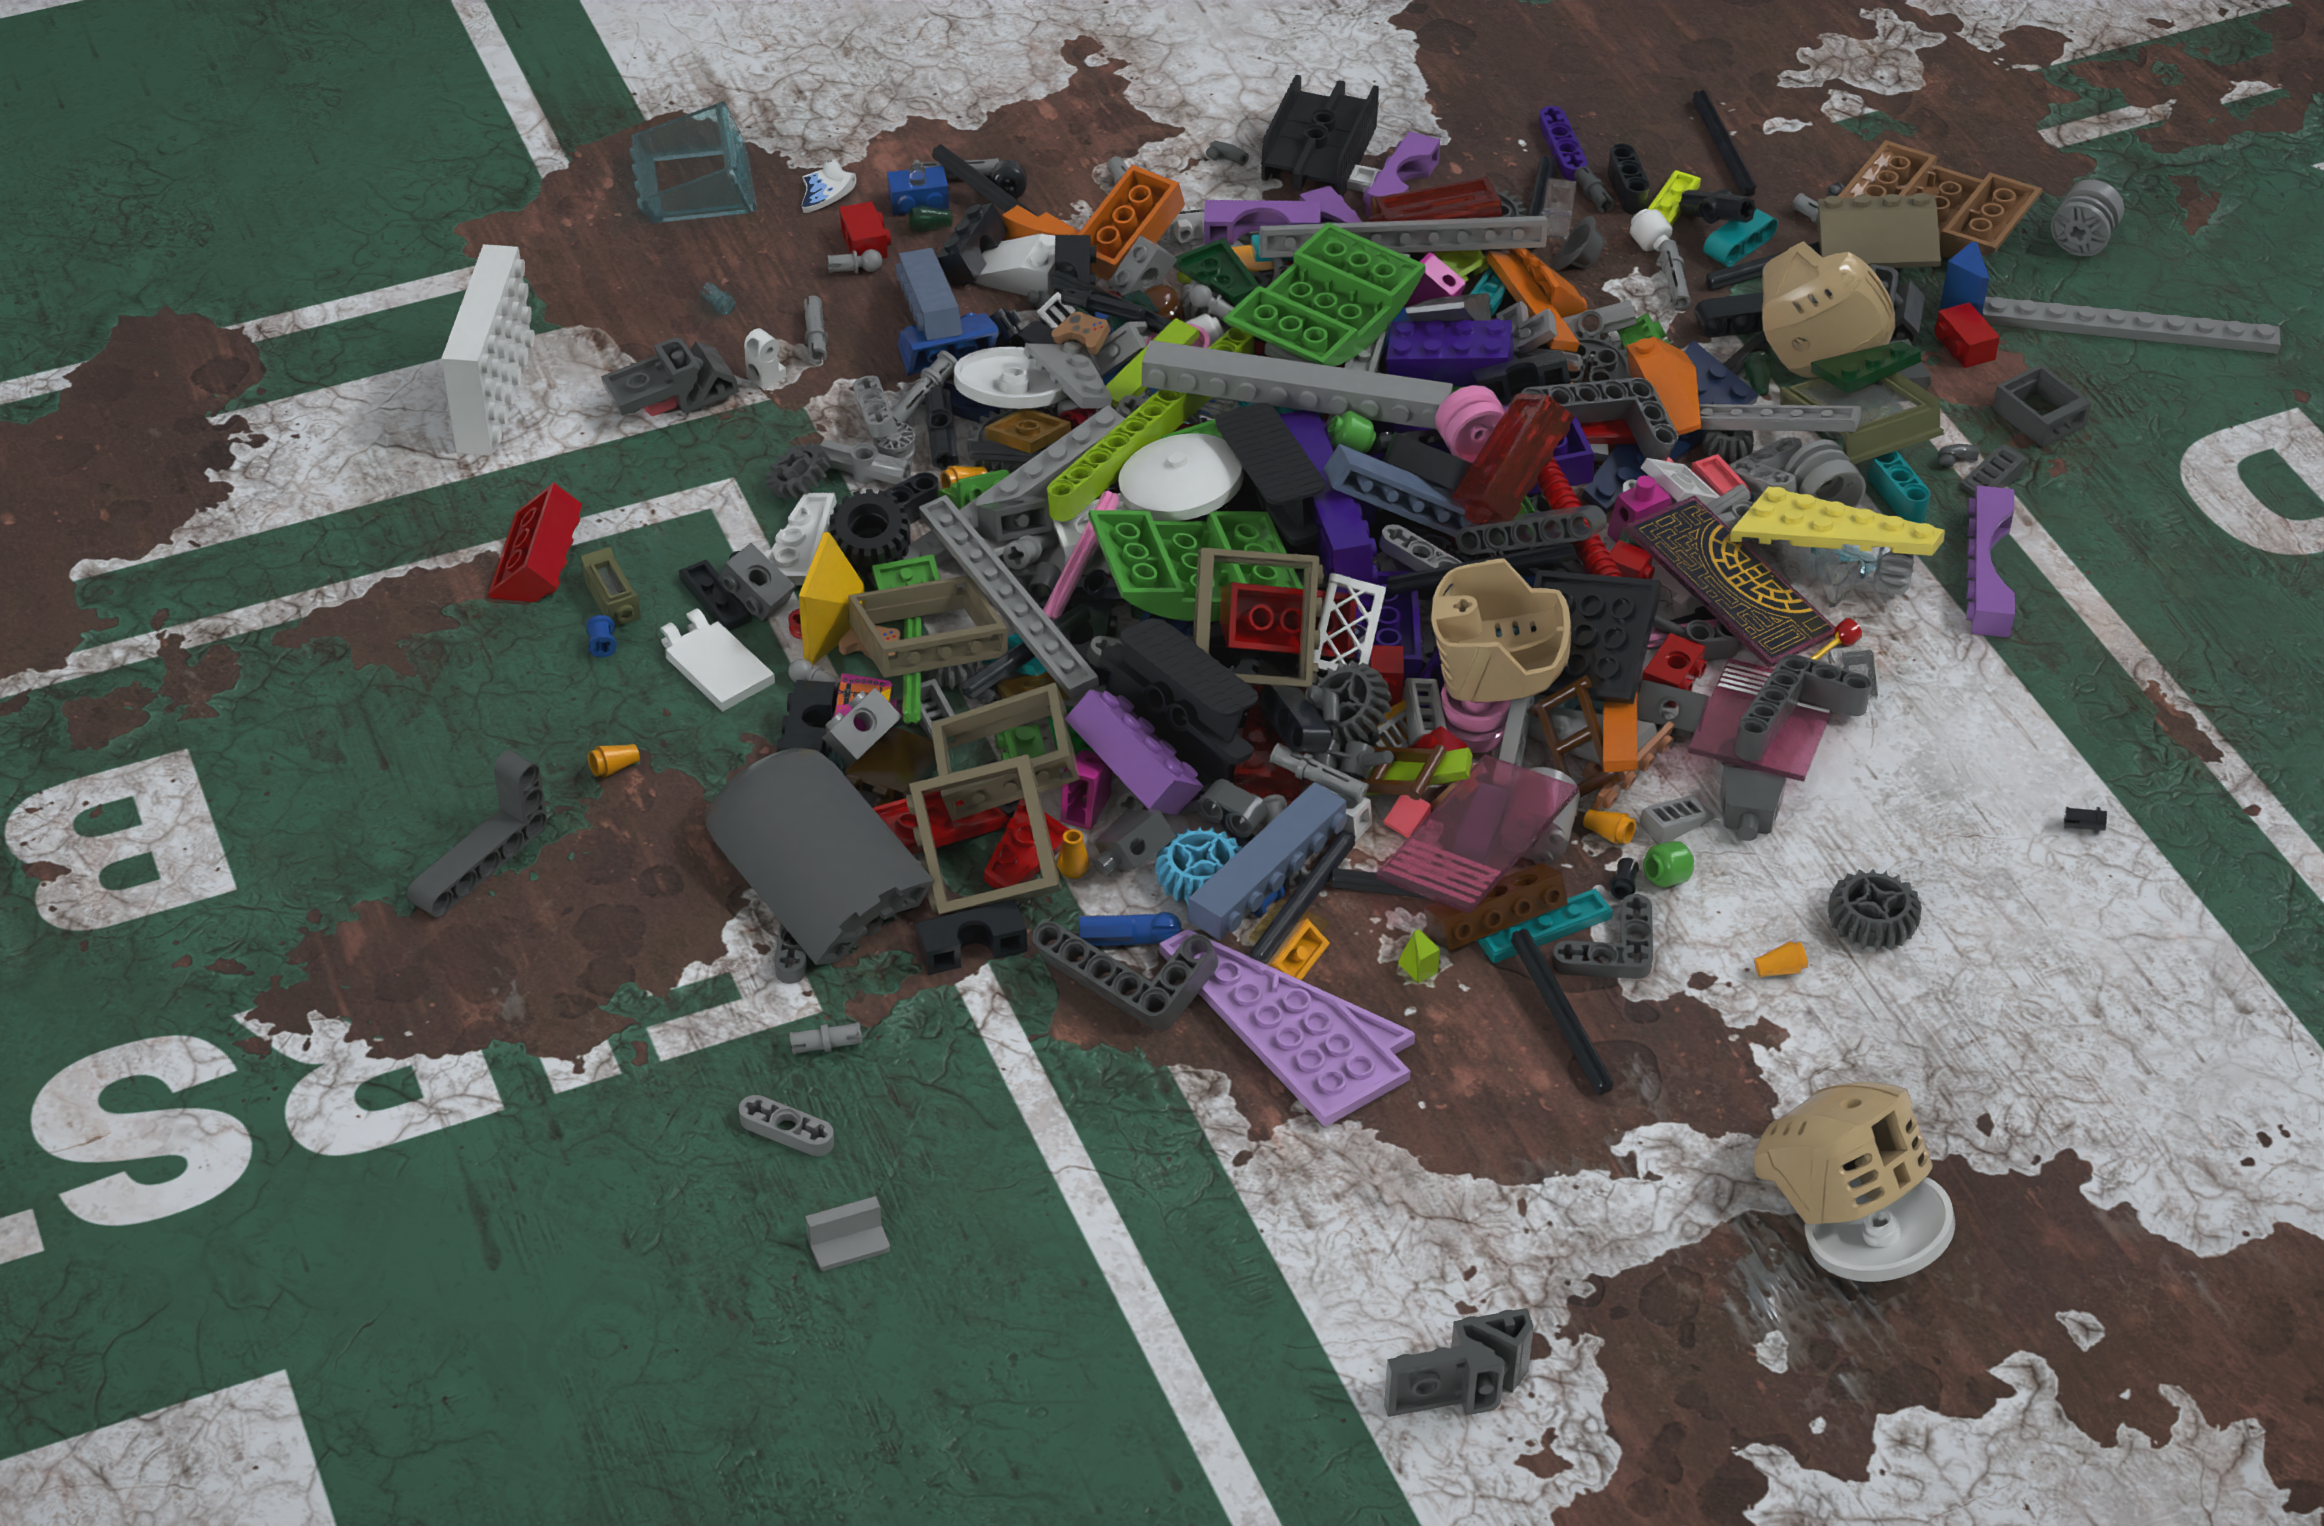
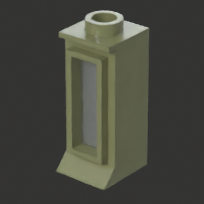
M611 546L581 555L584 582L603 615L612 618L615 627L641 619L638 594H635L615 560Z

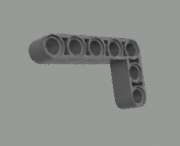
M1636 377L1525 388L1512 411V419L1521 415L1529 416L1533 409L1555 410L1549 421L1576 416L1580 424L1625 419L1645 459L1651 458L1667 461L1678 440L1677 431L1654 386L1643 378Z
M1784 655L1740 720L1734 749L1735 754L1747 761L1760 760L1769 749L1799 700L1849 716L1864 715L1867 710L1872 686L1871 679L1863 674L1801 655Z
M512 750L503 752L498 757L494 766L500 809L419 875L408 889V901L436 918L447 913L543 831L546 825L547 813L540 768Z
M1045 921L1040 923L1032 934L1033 942L1046 963L1157 1031L1169 1029L1177 1021L1216 971L1219 961L1210 939L1202 934H1193L1182 942L1151 982L1055 922ZM1056 940L1054 944L1046 946L1049 941ZM1206 952L1203 957L1194 959L1197 954ZM1083 956L1080 961L1072 962L1076 957ZM1110 972L1106 978L1098 979L1102 974ZM1185 979L1182 984L1173 986L1177 980ZM1137 989L1134 994L1125 996L1129 990ZM1164 1006L1161 1011L1152 1013L1156 1007Z

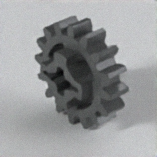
M809 442L804 447L801 443L797 448H789L786 456L780 455L778 457L780 461L771 464L770 467L773 471L767 473L766 476L769 480L766 483L778 499L783 497L784 500H788L791 495L794 499H797L801 494H808L810 487H818V481L826 478L827 475L824 471L831 467L828 463L830 458L820 444L814 446L812 442Z

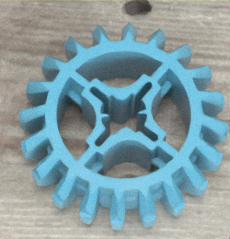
M1199 826L1197 831H1190L1188 828H1185L1183 834L1174 832L1176 838L1156 854L1155 873H1157L1159 887H1163L1165 895H1173L1175 902L1184 899L1188 905L1189 897L1242 849L1236 843V838L1227 837L1226 831L1216 834L1213 827L1209 831H1202Z

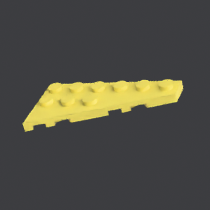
M1768 486L1731 530L1730 542H1742V537L1759 538V544H1771L1772 540H1789L1792 546L1842 549L1843 544L1860 545V551H1872L1874 547H1889L1893 553L1932 556L1943 543L1945 530L1933 527L1927 523L1919 524L1903 520V518L1898 516H1887L1875 513L1870 509H1858L1846 506L1841 502H1830L1815 498L1809 494H1798L1786 491L1781 487Z

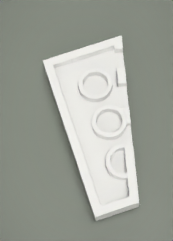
M804 493L788 517V525L785 529H780L775 537L776 543L771 550H766L764 553L795 585H803L822 534L829 531L830 515L834 513L833 508L837 503L835 493Z

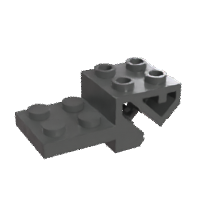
M1871 264V269L1885 286L1893 303L1895 330L1890 342L1909 339L1912 346H1916L1925 296L1911 281L1897 287L1899 273L1893 267ZM1829 289L1825 290L1829 296L1832 295ZM1812 295V300H1813V302H1814V303H1818L1817 300H1816V299L1814 298V296Z
M675 337L654 345L655 356L601 376L606 391L622 416L628 413H635L641 408L654 403L664 402L672 396H675L679 407L683 413L698 410L702 406L717 400H724L730 395L739 392L735 376L716 348L695 341L690 350L683 339Z
M1528 1309L1504 1310L1496 1314L1480 1317L1470 1316L1454 1321L1451 1348L1441 1347L1430 1352L1413 1355L1403 1354L1396 1358L1387 1359L1384 1406L1388 1417L1461 1403L1466 1416L1495 1410L1501 1403L1502 1388L1513 1393L1529 1370L1534 1326Z

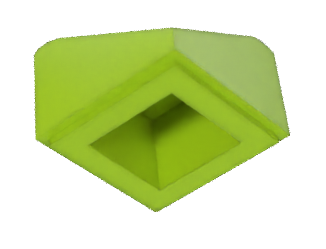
M1417 929L1413 932L1404 948L1398 964L1419 984L1438 973L1440 949L1421 930Z

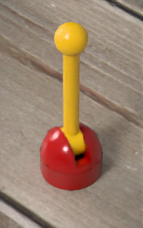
M1845 618L1834 629L1835 639L1810 658L1818 660L1838 644L1843 646L1855 644L1862 638L1860 626L1853 619Z

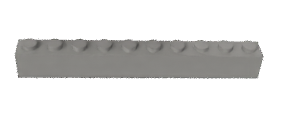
M1153 340L1149 341L1142 361V387L1252 403H1267L1273 406L1334 415L1353 411L1369 420L1437 429L1435 427V415L1440 404L1448 395L1452 394L1453 388L1452 383Z

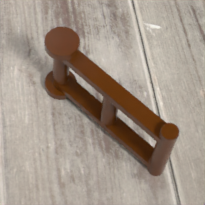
M1586 675L1530 706L1532 714L1536 718L1540 717L1556 769L1569 777L1571 776L1564 754L1591 739L1593 740L1603 771L1577 784L1580 798L1612 780L1618 785L1626 780L1624 771L1604 772L1603 735L1587 690L1592 687V683ZM1578 695L1588 726L1559 742L1549 711Z
M1435 745L1433 749L1371 746L1375 749V752L1391 751L1394 757L1393 761L1390 764L1376 766L1369 779H1355L1369 784L1367 793L1408 795L1413 800H1419L1447 751L1442 745ZM1394 761L1425 763L1415 781L1383 780Z

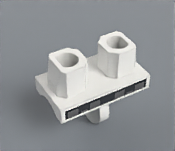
M1189 206L1188 210L1180 211L1170 224L1171 242L1179 241L1182 243L1190 242L1192 239L1204 238L1205 208L1196 209L1195 206Z

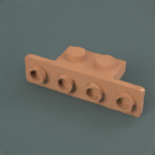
M1669 721L1644 747L1638 750V770L1624 771L1626 780L1618 785L1612 780L1599 788L1601 791L1596 796L1591 808L1592 810L1610 809L1619 797L1618 792L1621 789L1627 791L1635 782L1638 776L1637 773L1640 770L1646 772L1656 758L1657 752L1663 754L1671 745L1673 738L1670 735L1675 724ZM1590 761L1584 767L1581 776L1588 779L1603 771L1602 767Z

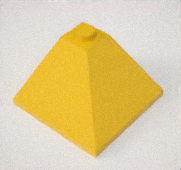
M823 532L799 594L804 659L809 661L812 666L839 645L838 643L851 628L849 624L848 595L865 593L862 580L829 532Z

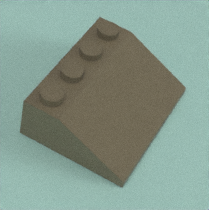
M1917 193L1913 196L1887 194L1884 197L1858 195L1854 198L1829 196L1825 199H1818L1817 231L1821 257L1851 252L1869 266L1871 264L1893 268L1941 266L1935 195H1928L1926 193Z

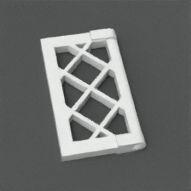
M1331 573L1317 629L1320 630L1319 650H1314L1313 663H1318V671L1328 673L1327 668L1334 671L1337 670L1338 664L1336 663L1338 661L1346 665L1343 658L1357 650L1361 654L1358 664L1363 662L1368 665L1386 587ZM1337 586L1346 588L1351 596L1336 605L1333 600ZM1363 593L1374 596L1371 611L1368 613L1358 598ZM1354 600L1363 616L1348 624L1338 608ZM1334 611L1344 627L1328 636L1326 630L1330 613ZM1366 619L1368 625L1364 642L1360 644L1351 627ZM1347 631L1356 647L1340 655L1331 639ZM1325 642L1328 643L1336 656V659L1331 662L1320 659L1323 643Z

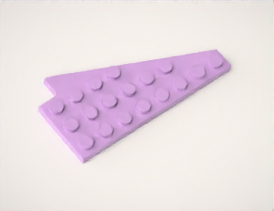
M1186 929L1159 943V953L1168 961L1188 936L1198 933ZM1210 939L1219 960L1218 967L1198 994L1324 1127L1410 1080L1411 1071L1395 1054L1415 1043V1034L1411 1030ZM1206 952L1197 954L1194 959L1203 957Z

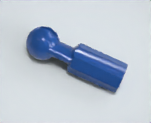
M1170 912L1143 915L1079 916V936L1093 946L1159 944L1182 932L1181 921Z

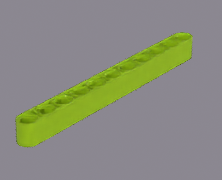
M1233 327L1208 348L1255 355L1254 336ZM1159 389L1047 486L1050 517L1056 521H1068L1075 518L1119 479L1123 465L1136 451L1161 439V436L1175 431L1213 397Z

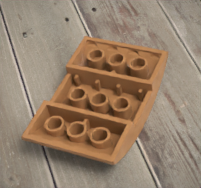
M1885 140L1838 196L1841 198H1854L1858 195L1884 197L1887 194L1913 196L1917 193L1935 195L1940 257L1952 258L1971 242L1978 243L1982 256L1995 253L2042 194V188L1990 172L1984 180L1936 166L1937 156Z

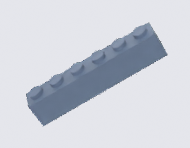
M933 248L898 253L900 263L895 264L896 277L900 281L901 290L904 291L905 300L908 301L909 310L912 311L918 331L924 332L927 341L962 335L959 306Z
M1338 444L1323 468L1333 489L1453 537H1456L1460 529L1478 520L1494 518L1487 504L1341 444ZM1473 533L1474 539L1478 542L1476 535Z
M1316 782L1310 785L1189 897L1188 921L1219 941L1230 931L1234 932L1237 930L1242 920L1251 911H1257L1262 905L1263 900L1271 892H1277L1287 877L1293 872H1298L1314 852L1318 853L1321 851L1326 841L1334 833L1338 834L1343 830L1347 822V801Z

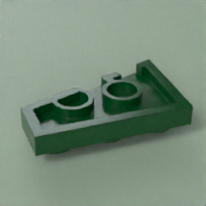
M1225 238L1175 257L1177 261L1173 268L1197 283L1207 286L1212 292L1218 296L1220 294L1223 299L1235 306L1256 287L1260 286Z
M1900 341L1811 362V371L1844 392L1850 393L1920 363L1921 351Z

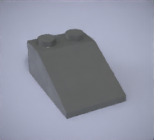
M1488 293L1431 298L1406 307L1407 315L1413 321L1491 320Z

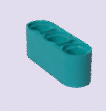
M1756 208L1751 221L1747 223L1729 221L1710 234L1704 244L1703 252L1721 264L1731 267L1768 242L1777 230L1778 220Z
M1897 451L1870 459L1868 480L1897 516L1903 518V520L1919 524L1924 522L1928 510L1930 490Z

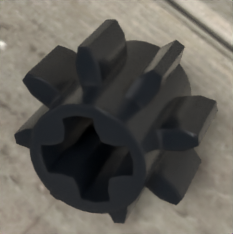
M1002 307L989 316L998 327L997 340L1000 339L1003 344L1010 341L1011 337L1020 331L1018 324L1023 320L1015 309L1007 312L1005 307Z

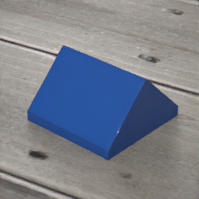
M1977 242L1969 243L1948 261L1940 304L1941 308L1947 309L1970 302L1982 316L1989 276Z

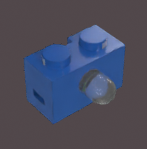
M914 163L910 166L909 170L887 172L888 197L893 215L916 213V208L925 207L926 211L949 209L948 183L943 166L925 168L920 163Z

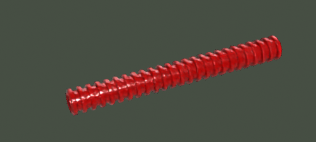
M1521 415L1511 420L1514 425L1512 441H1514L1529 416ZM1541 434L1532 448L1516 447L1531 475L1534 477L1535 482L1538 484L1539 489L1542 491L1543 496L1546 498L1547 503L1550 505L1551 510L1581 506L1580 501L1577 499L1576 494L1573 492L1572 487L1550 452L1549 447L1545 444ZM1584 518V523L1589 528V523ZM1598 534L1583 541L1571 542L1588 574L1622 577V573L1618 570V566L1614 563V559L1610 556L1609 551Z

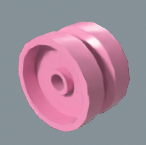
M1472 385L1458 389L1447 396L1440 404L1435 415V427L1451 454L1473 463L1472 466L1475 467L1488 464L1499 458L1510 447L1514 437V425L1494 392L1485 386Z
M1444 683L1441 691V703L1447 730L1467 744L1471 753L1488 752L1499 748L1502 745L1511 700L1494 702L1456 700L1450 696Z

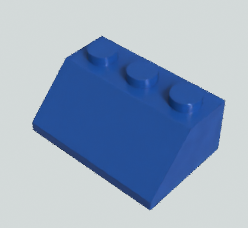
M967 313L960 317L962 335L928 341L924 332L918 331L917 325L905 328L903 331H900L897 345L907 376L921 373L924 368H929L937 360V354L941 350L949 352L959 361L962 357L972 352L995 348L999 333L997 325L986 313L977 315L976 313Z

